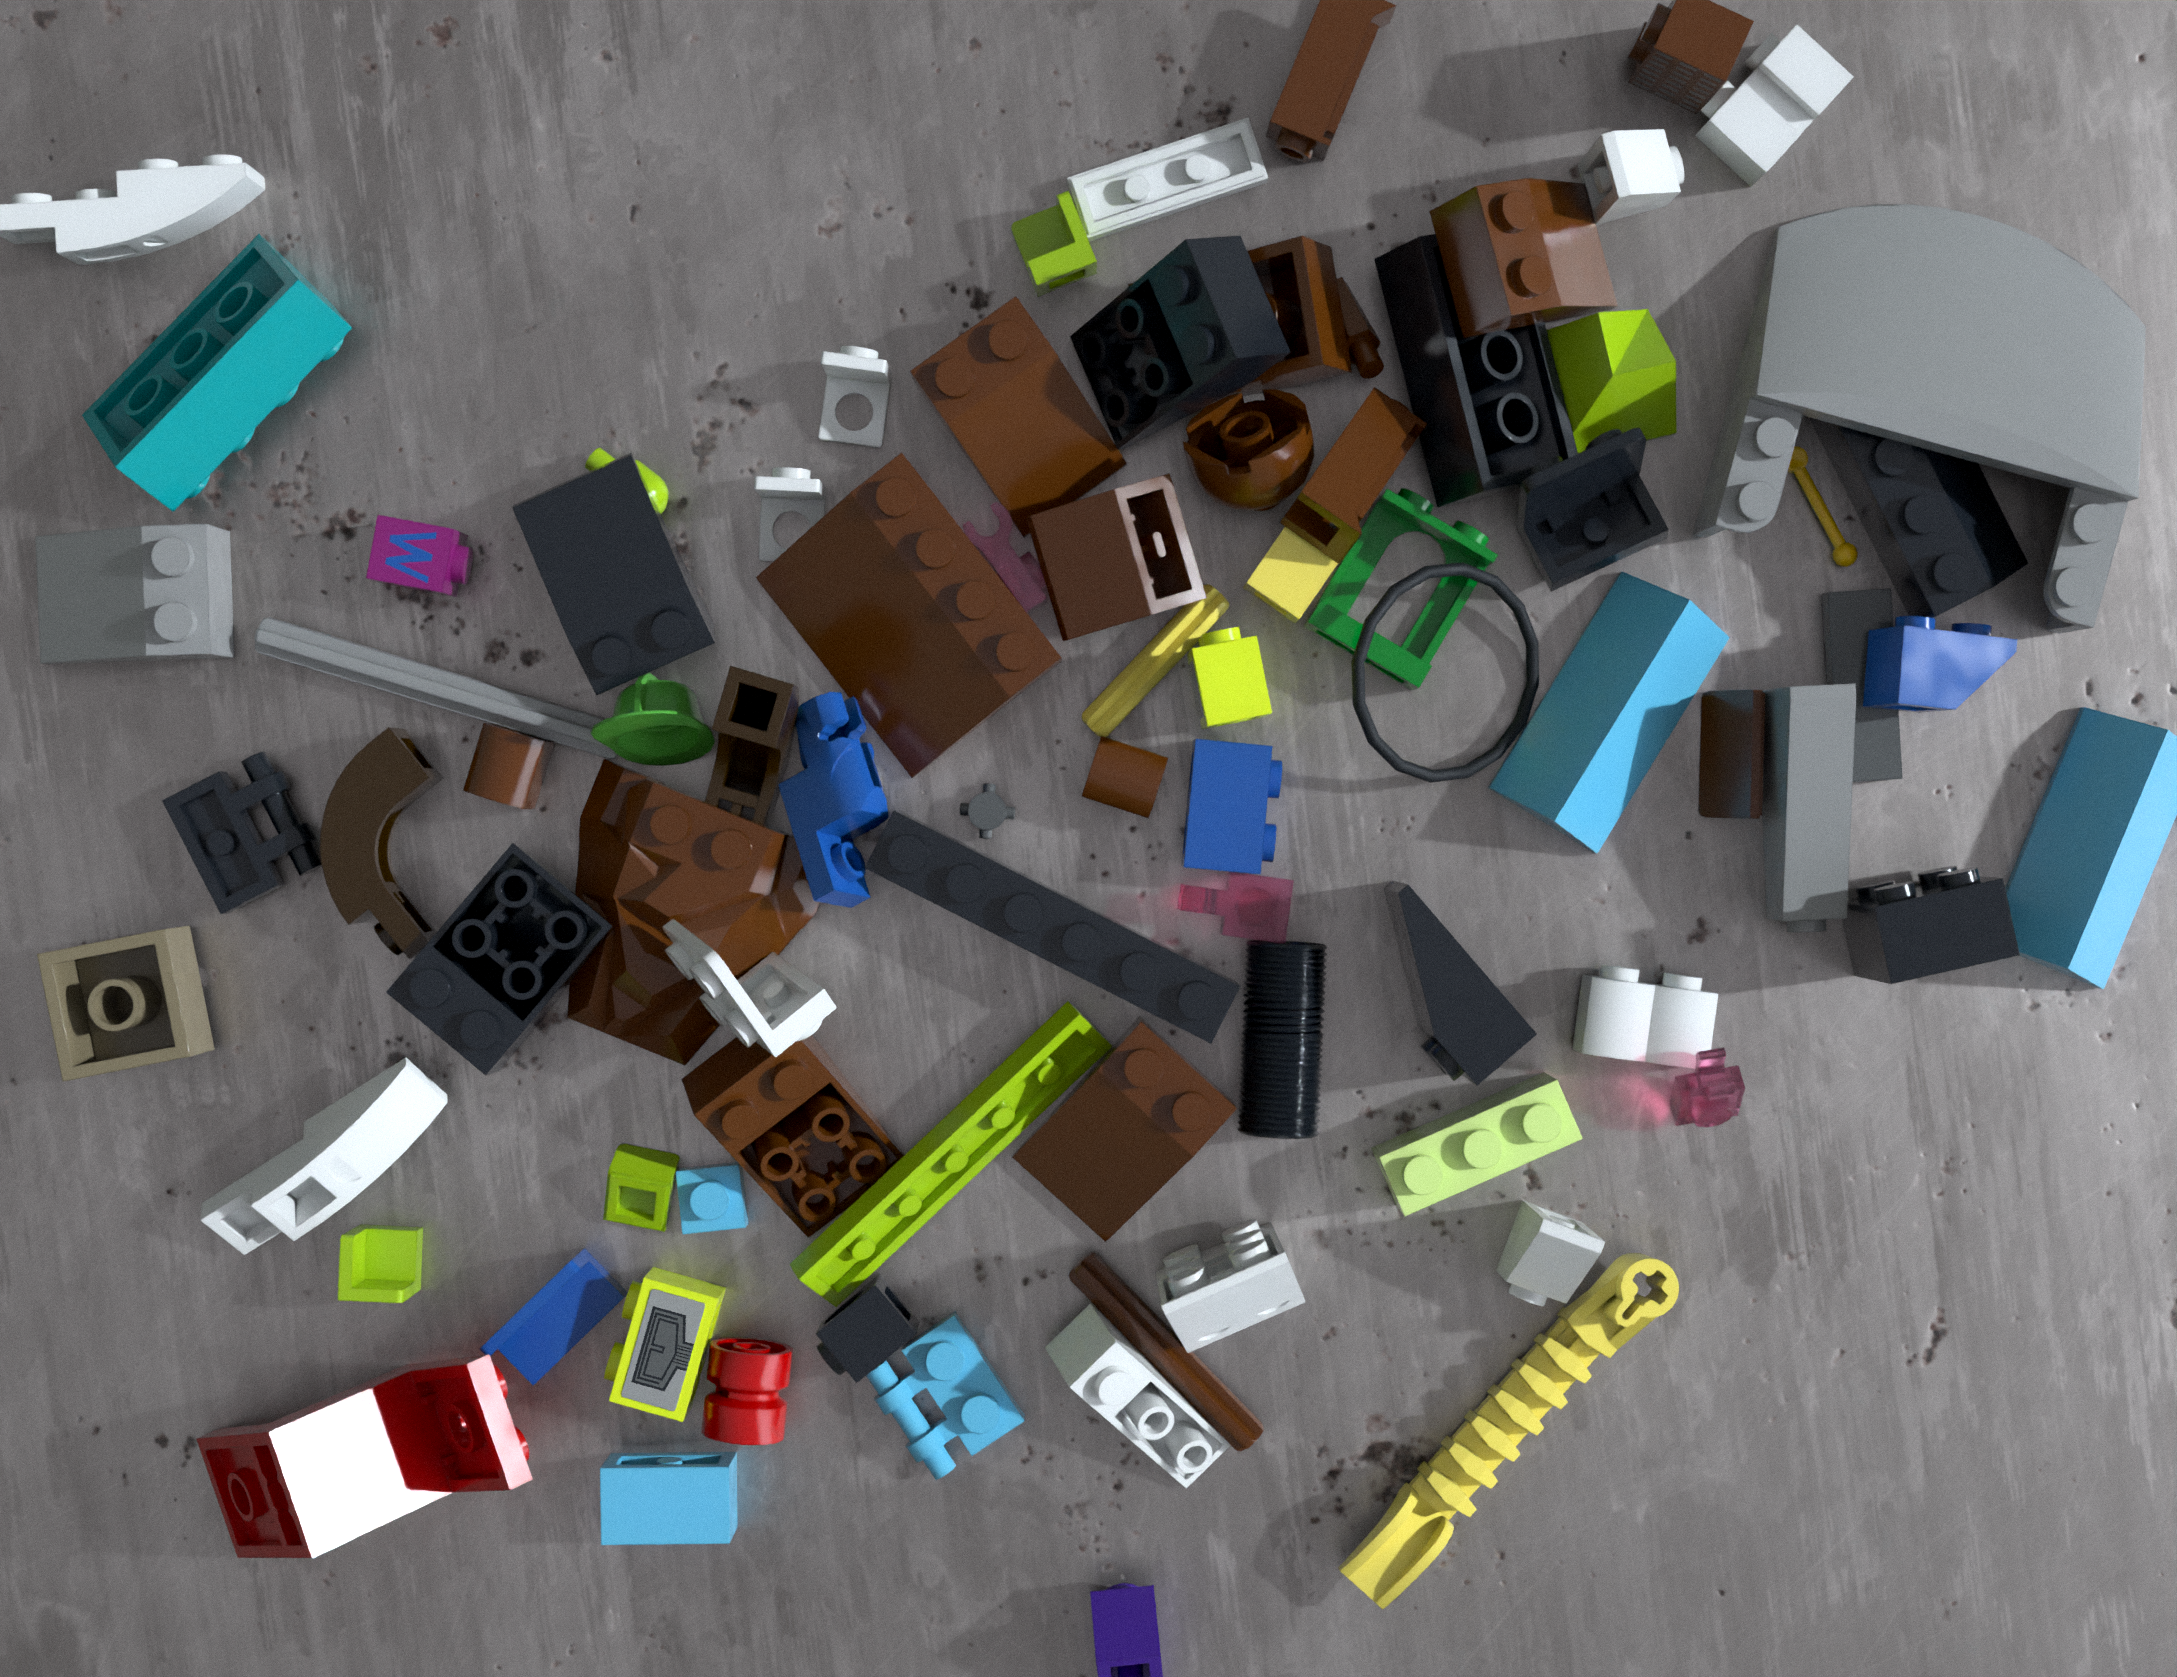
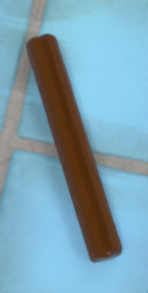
M1091 1252L1082 1257L1070 1271V1281L1235 1450L1241 1452L1251 1447L1264 1431L1262 1422L1193 1351L1187 1353L1178 1336L1097 1253Z

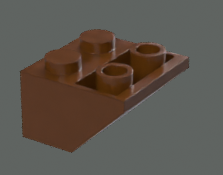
M1170 473L1115 488L1025 517L1063 641L1207 598Z

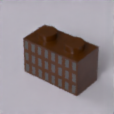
M1672 0L1668 7L1658 3L1648 22H1644L1628 53L1627 58L1637 62L1628 83L1697 114L1727 81L1754 21L1710 0Z

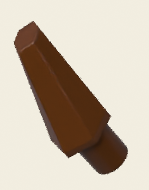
M1340 277L1337 279L1350 362L1356 365L1362 378L1370 379L1379 375L1384 369V364L1377 351L1381 342L1348 284Z

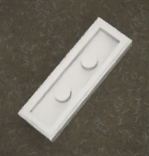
M1245 118L1068 177L1067 185L1087 238L1091 242L1265 184L1268 181V175L1249 118Z

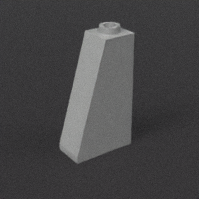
M1856 684L1790 686L1763 691L1765 693L1762 820L1766 918L1787 921V932L1827 931L1826 919L1847 918Z

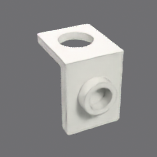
M841 346L840 353L822 351L820 365L826 373L827 379L819 430L820 440L881 448L892 372L887 360L878 359V352L875 350L856 346ZM851 394L866 397L873 407V416L870 423L865 428L857 431L843 428L836 418L838 403L844 397Z
M776 467L772 468V477L755 476L754 490L761 496L760 561L773 562L787 550L776 542L773 534L774 524L781 515L788 512L799 513L808 520L810 528L824 517L826 488L820 479H810L811 470Z

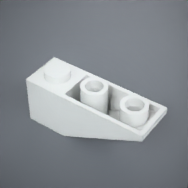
M1089 1304L1045 1347L1068 1386L1185 1488L1192 1484L1231 1446L1092 1304Z

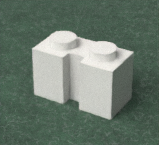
M1798 25L1782 41H1779L1771 33L1744 62L1753 73L1737 89L1727 81L1701 109L1710 120L1695 136L1750 187L1777 162L1798 139L1801 133L1854 77Z

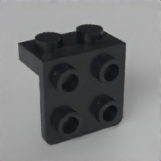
M1634 428L1624 433L1620 429H1613L1597 436L1586 446L1585 451L1566 460L1559 456L1546 459L1530 469L1526 475L1527 478L1521 483L1517 528L1551 592L1667 539L1669 529L1640 477L1647 441L1640 428Z

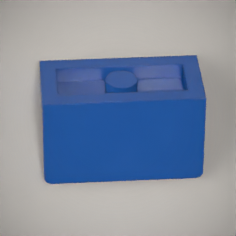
M584 1248L479 1350L484 1355L489 1354L490 1356L496 1350H499L534 1385L598 1324L628 1292Z

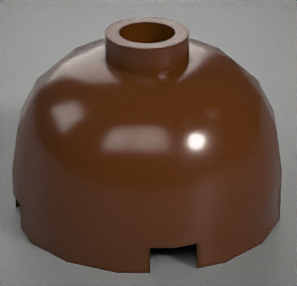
M1262 389L1265 400H1254L1244 403L1241 392L1229 395L1206 406L1189 421L1186 427L1189 440L1187 443L1183 441L1189 469L1197 485L1216 503L1238 510L1265 511L1276 507L1286 500L1305 482L1315 456L1314 441L1306 404L1296 395L1277 389Z

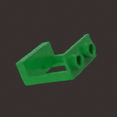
M1401 488L1398 494L1386 489L1361 527L1362 535L1341 561L1303 627L1353 656L1363 624L1347 614L1387 546L1396 537L1404 533L1419 532L1430 536L1439 544L1444 554L1445 564L1463 562L1485 571L1487 566L1494 563L1498 554L1485 547L1489 538L1476 528L1459 520H1456L1453 527L1431 515L1434 505L1419 494L1406 488ZM1461 575L1441 577L1401 647L1374 632L1365 663L1411 691L1418 689L1432 667L1430 665L1431 660L1478 582Z

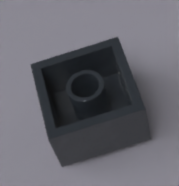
M1948 866L1918 873L1920 884L1914 885V882L1895 884V880H1885L1856 887L1858 898L1848 900L1847 918L1842 919L1854 976L1888 984L2020 955L2003 878L1979 876L1977 867L1958 870L1957 866Z

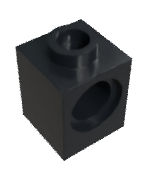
M879 1274L821 1322L816 1335L822 1342L817 1345V1349L824 1361L836 1374L841 1376L847 1371L853 1380L858 1383L915 1336L920 1322Z

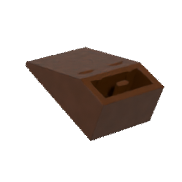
M812 1035L804 1040L794 1042L776 1058L757 1042L753 1043L750 1047H746L736 1037L681 1079L694 1116L808 1238L855 1203L905 1155Z

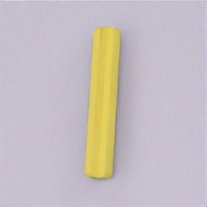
M1210 584L1203 585L1207 598L1184 605L1082 713V721L1097 736L1107 737L1197 643L1201 635L1205 634L1228 610L1229 602L1215 587Z

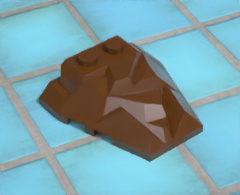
M604 759L580 816L575 894L613 925V927L569 984L567 1018L682 1065H687L719 1028L720 1024L712 1017L699 998L705 991L694 978L688 980L667 955L665 950L673 942L662 927L670 920H676L710 946L721 957L736 980L772 952L779 955L801 928L803 929L816 915L821 902L813 900L794 835L784 831H775L667 787L664 782Z

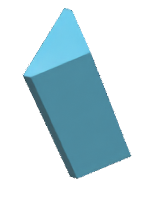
M1619 572L1488 788L1597 854L1730 637L1691 600L1625 572Z
M2080 708L2005 887L2020 953L2019 956L2099 989L2105 988L2177 815V736L2164 728L2090 708Z

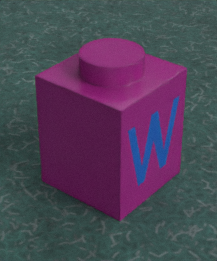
M377 515L366 578L383 584L457 597L459 584L466 585L471 575L473 548L466 546L468 535L458 530Z

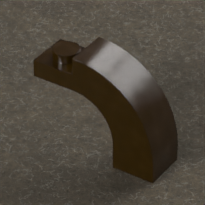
M730 666L711 729L718 732V747L705 802L767 827L770 815L774 813L780 793L778 784L783 782L794 736L799 706L798 686Z
M388 727L354 756L344 768L330 793L321 825V864L330 895L347 924L363 923L374 915L379 921L374 926V930L384 945L398 956L404 952L408 959H413L437 931L399 884L391 862V841L394 829L406 809L444 778L405 729Z

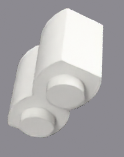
M1601 964L1600 976L1582 974L1573 1050L1594 1056L1708 1070L1718 994L1701 990L1702 978L1663 973L1662 984L1638 981L1639 969Z

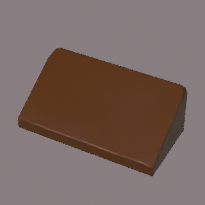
M1763 690L1708 691L1703 693L1701 697L1698 812L1704 818L1760 819V816H1762L1765 693H1763Z

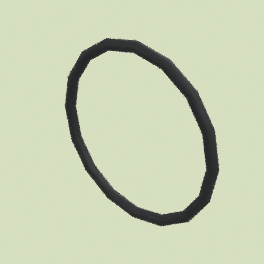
M1463 562L1424 566L1391 585L1364 620L1351 661L1352 702L1367 742L1396 771L1430 783L1469 778L1500 759L1526 726L1539 686L1538 640L1525 605L1498 576ZM1461 575L1491 587L1514 612L1526 644V685L1514 721L1492 749L1464 766L1431 770L1403 760L1379 736L1365 702L1364 663L1377 624L1400 595L1429 578Z

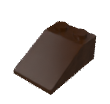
M1523 178L1478 185L1429 211L1463 338L1606 311L1618 306L1585 183Z
M1299 236L1248 250L1247 252L1291 353L1251 383L1225 397L1241 392L1242 395L1261 393L1262 389L1279 390L1352 373L1332 247L1310 238Z
M1017 296L910 371L918 389L1024 538L1030 534L1025 517L1077 501L1127 466V462L1120 451L1117 450L1113 440L1064 364Z
M1139 1016L1012 1155V1158L1106 1242L1195 1156L1237 1108L1231 1098Z

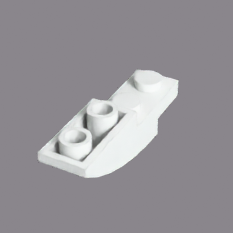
M209 155L202 158V165L184 167H178V162L169 159L141 160L138 162L137 170L116 171L118 197H116V192L107 189L79 190L75 192L76 200L52 201V196L41 193H19L12 195V204H0V237L13 244L56 242V253L78 265L119 261L170 247L213 228L240 211L265 191V179L247 163H242L241 157L234 155Z
M407 1058L402 1059L304 1121L302 1140L202 1202L200 1220L243 1255H246L281 1232L293 1241L297 1240L349 1203L389 1168L447 1104V1094Z

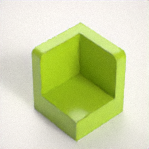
M1069 191L1056 195L1055 206L1015 221L1012 224V234L1037 297L1097 274V260Z
M360 1224L341 1235L338 1301L403 1303L420 1291L423 1227Z

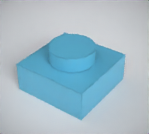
M738 1162L679 1168L676 1171L682 1235L747 1227L749 1222L743 1167Z

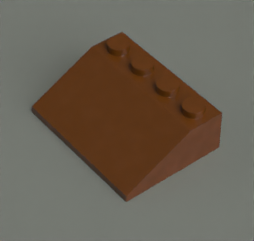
M902 452L851 491L756 577L848 697L854 696L857 699L862 715L911 778L915 777L1062 662V657Z

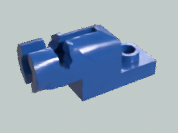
M828 692L815 696L798 707L796 730L800 759L805 770L783 781L778 786L813 900L852 908L871 898L864 877L866 872L865 862L860 851L855 847L853 839L878 827L889 816L886 796L874 762L875 753L872 744L867 742L860 743L859 741L861 735L866 731V724L858 701L854 696L844 701L841 692Z

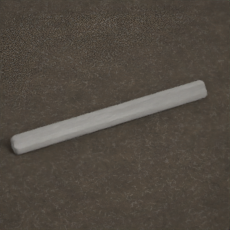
M271 617L264 618L256 630L254 638L255 650L262 655L604 758L616 759L618 756L611 748L595 740L590 733L595 724L606 718Z

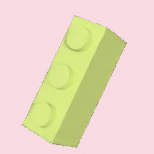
M1543 1072L1371 1147L1396 1206L1404 1216H1407L1583 1138L1558 1080Z

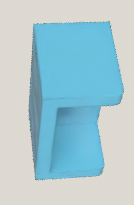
M737 1452L610 1453L600 1467L601 1545L730 1544L738 1524Z

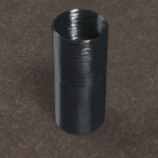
M1247 941L1245 943L1248 946L1245 949L1248 953L1245 956L1247 967L1244 969L1247 972L1244 975L1246 986L1243 988L1246 991L1243 996L1247 1000L1243 1004L1249 1008L1242 1010L1246 1014L1242 1018L1246 1023L1242 1025L1244 1031L1241 1032L1244 1036L1241 1040L1244 1043L1241 1045L1243 1048L1241 1054L1243 1056L1240 1059L1243 1062L1240 1064L1242 1067L1240 1073L1242 1075L1239 1078L1242 1081L1239 1083L1241 1086L1239 1092L1241 1094L1238 1096L1241 1099L1238 1102L1241 1107L1238 1109L1240 1112L1238 1124L1240 1126L1237 1129L1241 1134L1264 1138L1306 1139L1319 1135L1317 1129L1320 1128L1317 1124L1320 1120L1317 1117L1320 1115L1318 1104L1321 1101L1318 1098L1321 1096L1319 1085L1322 1082L1319 1078L1322 1075L1319 1072L1322 1070L1320 1068L1322 1064L1320 1059L1323 1056L1320 1053L1323 1051L1321 1049L1323 1045L1321 1040L1324 1038V1034L1320 1030L1324 1028L1321 1024L1324 1018L1321 1015L1325 1011L1321 1007L1325 1005L1323 1002L1325 1000L1323 997L1325 991L1323 989L1326 986L1323 983L1326 979L1323 976L1327 974L1324 971L1327 968L1324 965L1327 961L1324 958L1327 955L1325 952L1327 947L1321 943L1298 941ZM1288 1009H1301V1010H1304V1011L1288 1010Z

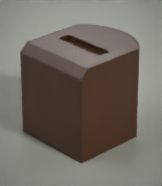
M483 723L463 791L513 807L535 809L552 755L554 742L495 724Z
M1101 736L1081 797L1149 818L1168 758Z

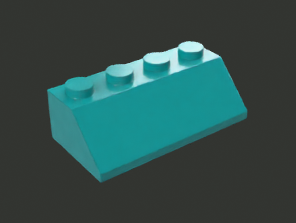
M258 234L82 416L115 468L174 512L185 499L195 497L204 489L209 481L210 474L230 453H236L248 444L255 428L274 408L285 405L293 398L298 390L299 383L319 362H324L337 353L343 343L344 336L352 327L331 302L263 236Z

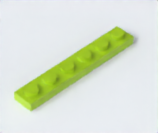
M1067 1001L789 1264L797 1278L833 1306L837 1307L1097 1062L1112 1047L1110 1042L1084 1015Z

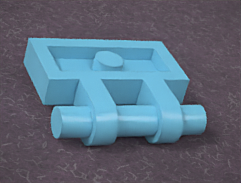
M956 1311L903 1345L901 1351L913 1367V1370L898 1379L888 1362L884 1360L866 1375L878 1393L874 1400L884 1415L889 1413L893 1415L909 1439L906 1448L916 1462L923 1460L935 1480L942 1478L956 1467L944 1445L957 1435L971 1456H973L1025 1421V1414ZM927 1388L945 1415L931 1426L912 1400L914 1395Z

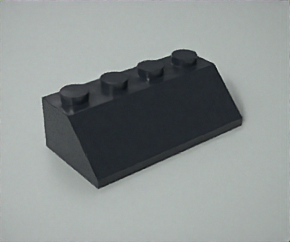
M1435 234L1419 236L1374 259L1413 414L1427 423L1419 438L1437 508L1521 488V483L1527 478V473L1540 462L1557 456L1566 460L1578 454L1545 322L1463 338Z
M1809 417L1909 616L1936 617L1993 588L2028 564L1978 463Z

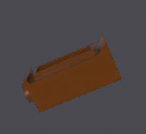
M1320 0L1270 119L1265 136L1276 141L1274 147L1280 153L1303 162H1309L1311 157L1324 161L1379 28L1390 24L1397 5L1385 0Z
M1374 387L1280 523L1340 564L1362 535L1359 522L1365 516L1427 423L1411 413L1403 403L1391 399Z

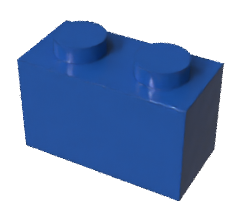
M1203 739L1193 740L1181 861L1182 867L1261 875L1262 861L1273 862L1276 844V824L1265 823L1268 798L1279 799L1282 780V761L1271 760L1273 746Z

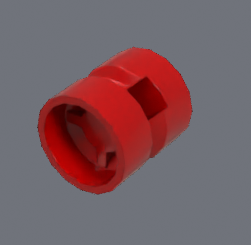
M730 1337L712 1340L709 1348L707 1380L715 1384L716 1388L705 1396L701 1433L715 1441L739 1445H768L783 1441L788 1402L779 1396V1391L788 1387L790 1383L793 1348L781 1342L758 1338Z

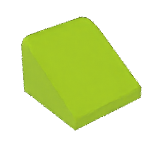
M620 1144L608 1169L603 1220L665 1232L676 1184V1171L679 1168V1155L629 1144Z

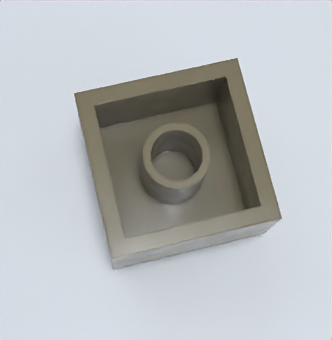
M190 925L37 954L62 1082L187 1058L215 1050Z

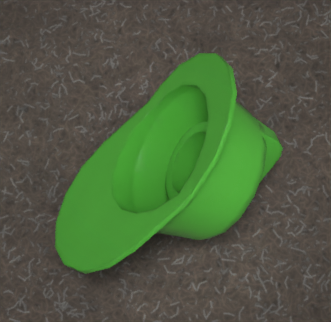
M651 673L639 676L635 684L629 685L622 690L615 702L613 716L595 724L590 731L595 740L611 748L617 755L627 761L642 765L667 766L693 761L711 751L715 743L712 730L704 722L700 704L694 691L682 683L658 680Z

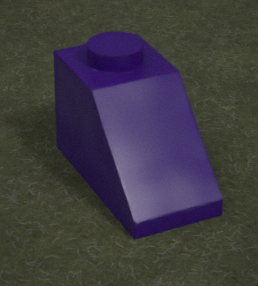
M1121 1583L1110 1586L1106 1590L1090 1592L1098 1677H1163L1154 1585L1139 1587L1130 1583Z

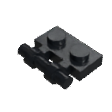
M265 751L254 754L241 762L251 784L236 791L228 773L218 771L162 800L220 914H229L285 885L274 861L286 855L290 856L299 876L308 874L322 866L321 860L312 844L317 838L309 822L301 823L286 794L291 787L282 771L275 772ZM263 804L278 833L277 836L265 842L262 841L247 812Z

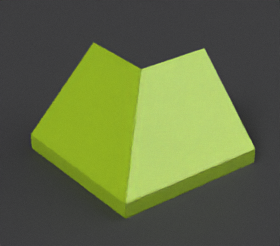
M1648 309L1598 312L1547 330L1578 454L1585 451L1586 446L1597 436L1613 429H1620L1624 433L1634 428H1640L1647 441L1677 433L1676 360Z

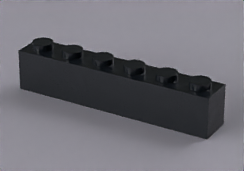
M900 810L893 811L865 866V869L1212 1044L1241 987L1235 980Z

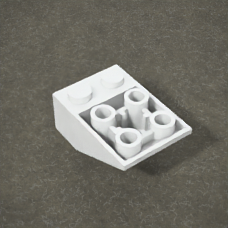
M1256 1219L1242 1222L1221 1234L1224 1242L1202 1252L1198 1245H1191L1177 1250L1163 1259L1165 1268L1155 1271L1162 1310L1187 1353L1306 1302L1271 1222L1262 1226L1258 1225Z

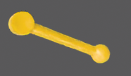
M1794 446L1788 472L1795 474L1834 547L1832 556L1835 563L1841 567L1851 566L1857 560V548L1853 544L1846 542L1807 471V452L1801 447Z

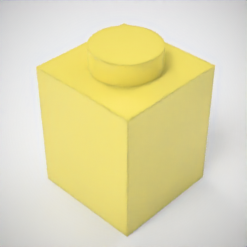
M1284 527L1243 588L1295 624L1302 617L1338 563L1287 527Z

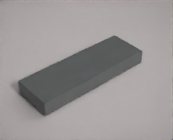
M1891 588L1823 593L1822 606L1827 685L1856 684L1853 782L1903 779L1899 711L1863 707L1869 630L1894 627Z

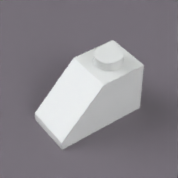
M1664 129L1617 130L1603 133L1578 163L1582 183H1585L1596 225L1668 206L1681 192L1679 184L1684 183L1685 177L1680 152L1676 146H1668Z
M1522 1200L1496 1271L1506 1282L1511 1283L1508 1293L1517 1298L1539 1306H1545L1548 1297L1566 1304L1600 1256L1605 1241L1578 1220Z

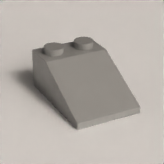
M209 524L134 526L35 536L40 664L235 658L230 531Z

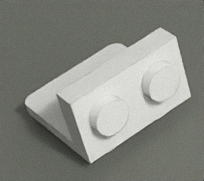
M672 919L662 927L673 942L665 950L671 961L688 980L694 978L705 991L699 997L705 1008L722 1027L728 1025L746 1047H750L753 1043L757 1042L776 1058L794 1042L804 1040L814 1034L820 1027L822 1020L837 1008L824 988L775 952L769 954L736 980L721 957L710 946L676 920Z

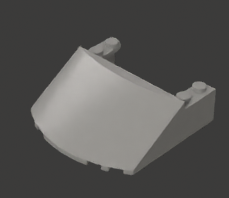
M1874 204L1840 208L1814 214L1780 226L1775 230L1693 535L1707 538L1723 530L1735 533H1751L1763 528L1773 519L1778 509L1802 417L1806 416L2070 488L2043 587L2044 600L2050 611L2046 630L2060 634L2094 628L2128 501L2138 499L2146 326L2116 292L2101 278L2071 256L2015 227L1979 215L1946 208L1911 204Z

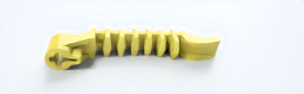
M1641 1253L1624 1254L1608 1267L1587 1292L1566 1308L1562 1307L1557 1313L1559 1318L1545 1334L1540 1332L1535 1337L1534 1342L1536 1344L1521 1360L1515 1359L1510 1365L1512 1370L1498 1386L1493 1384L1488 1389V1397L1475 1411H1468L1464 1416L1466 1421L1451 1437L1447 1435L1441 1442L1442 1447L1428 1463L1423 1461L1417 1468L1419 1473L1409 1484L1406 1482L1400 1488L1397 1496L1379 1523L1338 1567L1340 1572L1382 1610L1395 1600L1444 1549L1454 1530L1453 1524L1449 1521L1457 1511L1468 1517L1472 1516L1477 1509L1469 1500L1471 1495L1481 1484L1490 1489L1494 1487L1498 1480L1492 1472L1505 1458L1514 1462L1519 1457L1520 1452L1516 1446L1529 1432L1538 1436L1544 1429L1539 1420L1552 1406L1562 1409L1568 1403L1563 1394L1576 1380L1586 1383L1592 1375L1587 1368L1601 1353L1611 1358L1620 1347L1656 1317L1664 1315L1674 1306L1679 1294V1282L1673 1269L1663 1261ZM1639 1272L1647 1275L1645 1281L1652 1288L1645 1297L1637 1294L1639 1288L1632 1281Z

